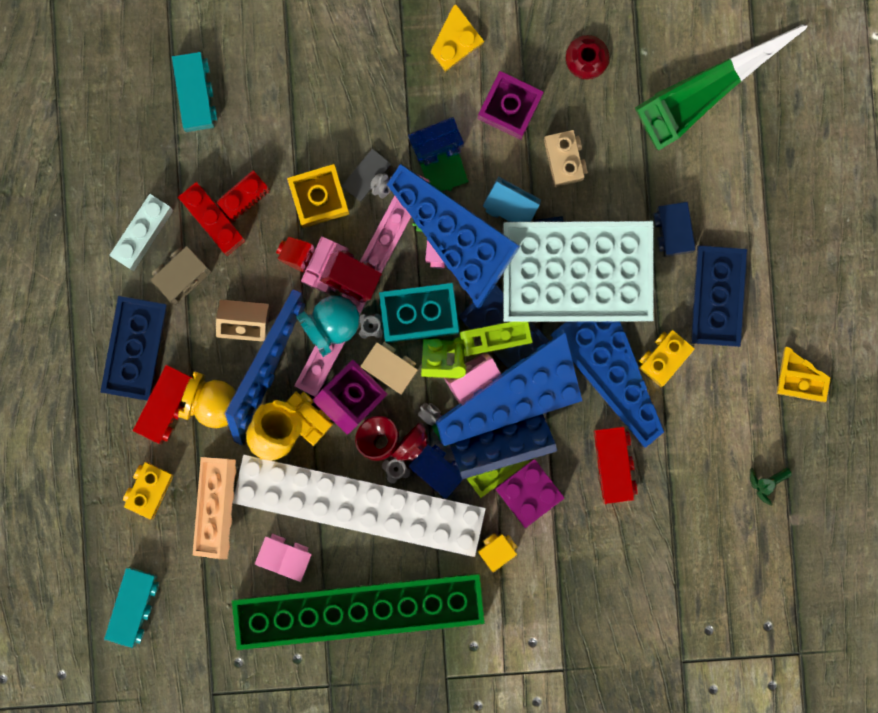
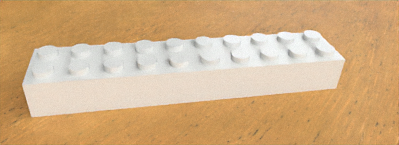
M243 455L233 503L472 557H475L485 513V508L248 455Z

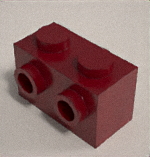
M341 250L330 255L319 281L363 303L371 299L382 273L375 270V266L372 264L360 262L354 259V255L350 252Z

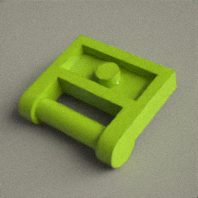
M457 337L453 341L423 339L421 377H464L466 375L463 349H465L464 340H461V337ZM447 353H455L452 366L447 365Z

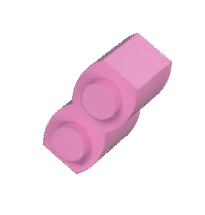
M272 534L271 538L265 536L255 565L301 582L312 555L307 552L309 547L296 542L294 546L284 543L285 538Z

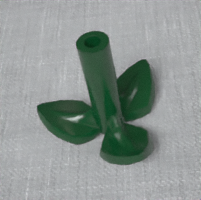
M787 467L769 478L759 480L753 468H750L749 474L752 488L758 490L756 495L761 501L770 506L773 503L767 495L774 491L778 483L792 476L790 469Z

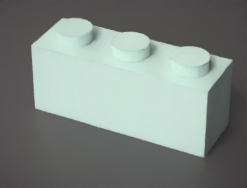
M149 194L109 256L134 271L174 210Z

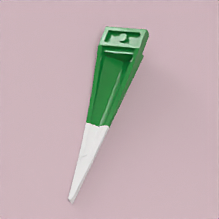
M802 24L655 93L652 98L635 107L654 147L659 151L679 139L743 79L803 32L807 25Z

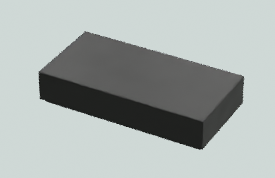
M372 149L345 181L342 188L359 202H362L371 191L372 179L377 174H384L391 166V163Z

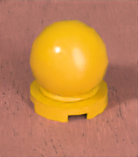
M194 371V379L190 378L182 401L186 402L184 410H179L178 417L189 420L191 416L195 415L198 422L206 427L222 428L227 426L228 422L225 412L237 391L233 386L224 381L211 380L206 382L204 381V374Z
M274 400L273 403L260 405L254 413L246 433V442L251 452L260 459L269 461L282 458L288 454L302 430V421L300 422L299 417L296 415V409L288 403Z

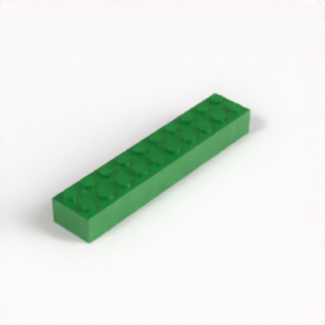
M479 573L232 600L236 650L485 624Z

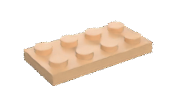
M201 457L193 544L194 556L228 559L236 460Z

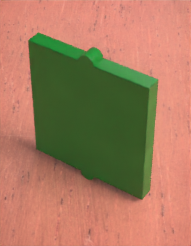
M455 142L441 147L434 146L432 150L417 154L424 177L430 180V184L440 191H451L454 187L469 183Z

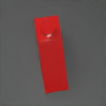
M288 236L286 241H281L276 251L279 254L277 259L305 273L315 249L308 242Z

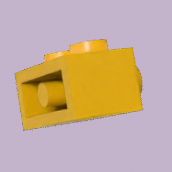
M673 330L668 334L664 331L655 341L658 345L653 352L648 350L639 360L642 365L638 369L660 387L667 383L695 350L694 347Z
M145 462L143 466L139 465L133 477L137 480L133 488L129 487L123 497V501L126 502L124 508L150 520L154 519L174 474L148 462Z
M493 533L483 540L485 545L477 550L491 571L494 572L517 555L514 550L518 547L509 535L504 537L503 534L497 536Z

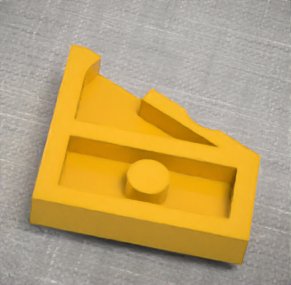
M456 4L452 7L431 50V54L445 72L484 43V40Z
M785 347L777 394L827 402L830 377L817 370L813 364L801 358L790 347Z

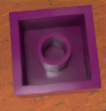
M499 71L481 107L478 120L522 140L544 92Z
M352 360L312 401L348 435L388 394Z
M535 459L495 488L524 528H527L565 499Z

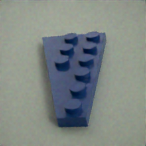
M400 164L387 183V186L414 219L415 224L425 234L429 243L448 269L458 279L462 288L472 298L476 307L480 308L521 246Z
M296 290L291 291L225 412L233 440L242 446L246 439L248 425L252 421L254 413L261 405L267 388H270L273 383V374L297 321L296 316L304 311L305 303L303 302L302 293Z
M566 321L550 335L554 339L555 335L562 330L566 333L572 361L644 448L664 433L620 321Z
M562 330L550 342L544 343L529 357L523 358L492 380L493 382L487 387L475 392L474 396L466 402L457 405L437 419L436 424L442 444L446 446L581 402L582 397L566 333Z

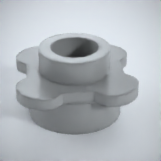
M385 173L377 174L371 181L372 194H378L380 198H385L391 192L387 186L391 177L389 178Z
M363 314L360 316L361 330L359 335L361 338L366 339L368 336L380 338L383 335V330L381 329V322L383 320L380 314H375L374 316ZM369 324H373L372 329L368 327Z
M423 403L420 406L421 410L418 415L427 424L433 426L436 420L442 417L440 415L441 411L435 405Z
M393 459L382 463V468L386 470L388 475V482L396 483L402 477H409L410 470L406 468L405 460ZM394 467H398L397 472L394 471Z

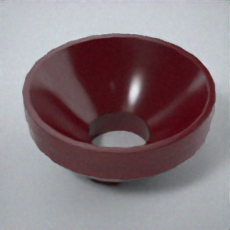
M592 35L580 36L573 40L568 46L565 55L569 71L574 76L585 80L595 79L602 75L607 69L610 59L606 44L598 37ZM585 48L593 49L596 54L595 59L590 62L584 61L581 57L582 50Z
M375 416L365 420L358 428L355 436V444L358 451L364 457L375 461L384 460L391 456L397 449L400 440L396 425L390 419L383 416ZM380 437H387V445L382 449L376 448V441Z
M421 421L399 443L397 449L391 455L393 458L399 461H413L429 443L427 441V428Z

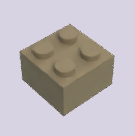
M187 246L184 249L178 248L170 256L172 260L166 266L161 264L152 273L154 277L151 281L175 305L181 302L212 273Z

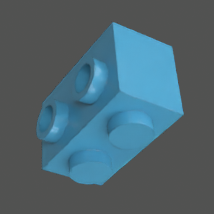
M498 176L484 201L483 207L486 208L485 211L489 215L496 218L501 216L508 220L507 222H531L540 206L541 199Z

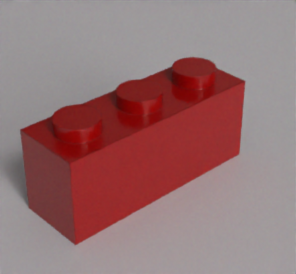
M197 182L178 196L179 200L226 256H229L246 242Z
M165 365L133 431L158 444H162L163 441L168 442L174 430L171 428L174 419L179 420V410H184L185 408L182 406V398L192 377Z
M624 427L593 431L603 504L634 500V495H638L636 480H631L630 471L634 470L633 456H628L627 446H631L629 431L625 432Z

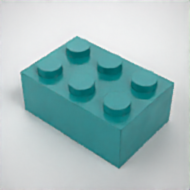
M453 283L379 292L386 343L459 334Z

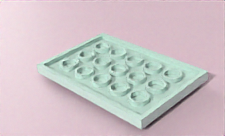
M653 221L504 222V235L521 246L504 271V322L653 321Z

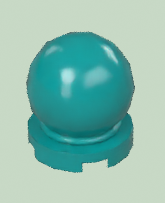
M343 296L324 298L314 307L312 315L308 316L304 311L296 316L312 343L316 344L319 353L323 357L332 352L329 348L331 344H341L350 340L356 334L360 325V314L356 305L350 299Z

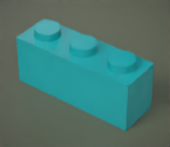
M201 52L172 56L184 131L191 132L215 128L214 121L218 120L216 107L211 106L210 97H213L214 93L212 83L207 82L206 73H210L208 58L203 59Z
M131 567L126 568L104 640L134 648L137 643L141 644L145 632L141 627L144 619H149L152 610L149 601L151 595L156 596L159 582L156 581L157 575Z

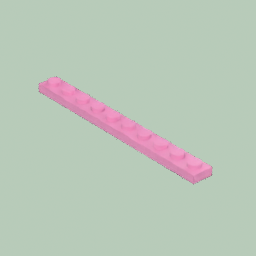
M420 176L421 178H423L424 180H426L428 183H430V180H428V179H426V178ZM396 196L392 199L360 262L372 264L375 266V270L380 273L386 267L411 219V215L401 205ZM342 294L343 297L350 299L356 305L359 314H361L367 301L360 303ZM345 342L331 344L329 348L332 352L324 357L319 353V349L315 345L294 386L316 397Z

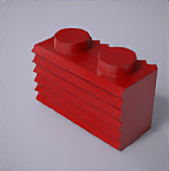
M252 170L217 200L216 203L232 222H236V219H240V215L243 216L247 209H251V206L258 203V200H262V196L265 197L266 193H269V188Z

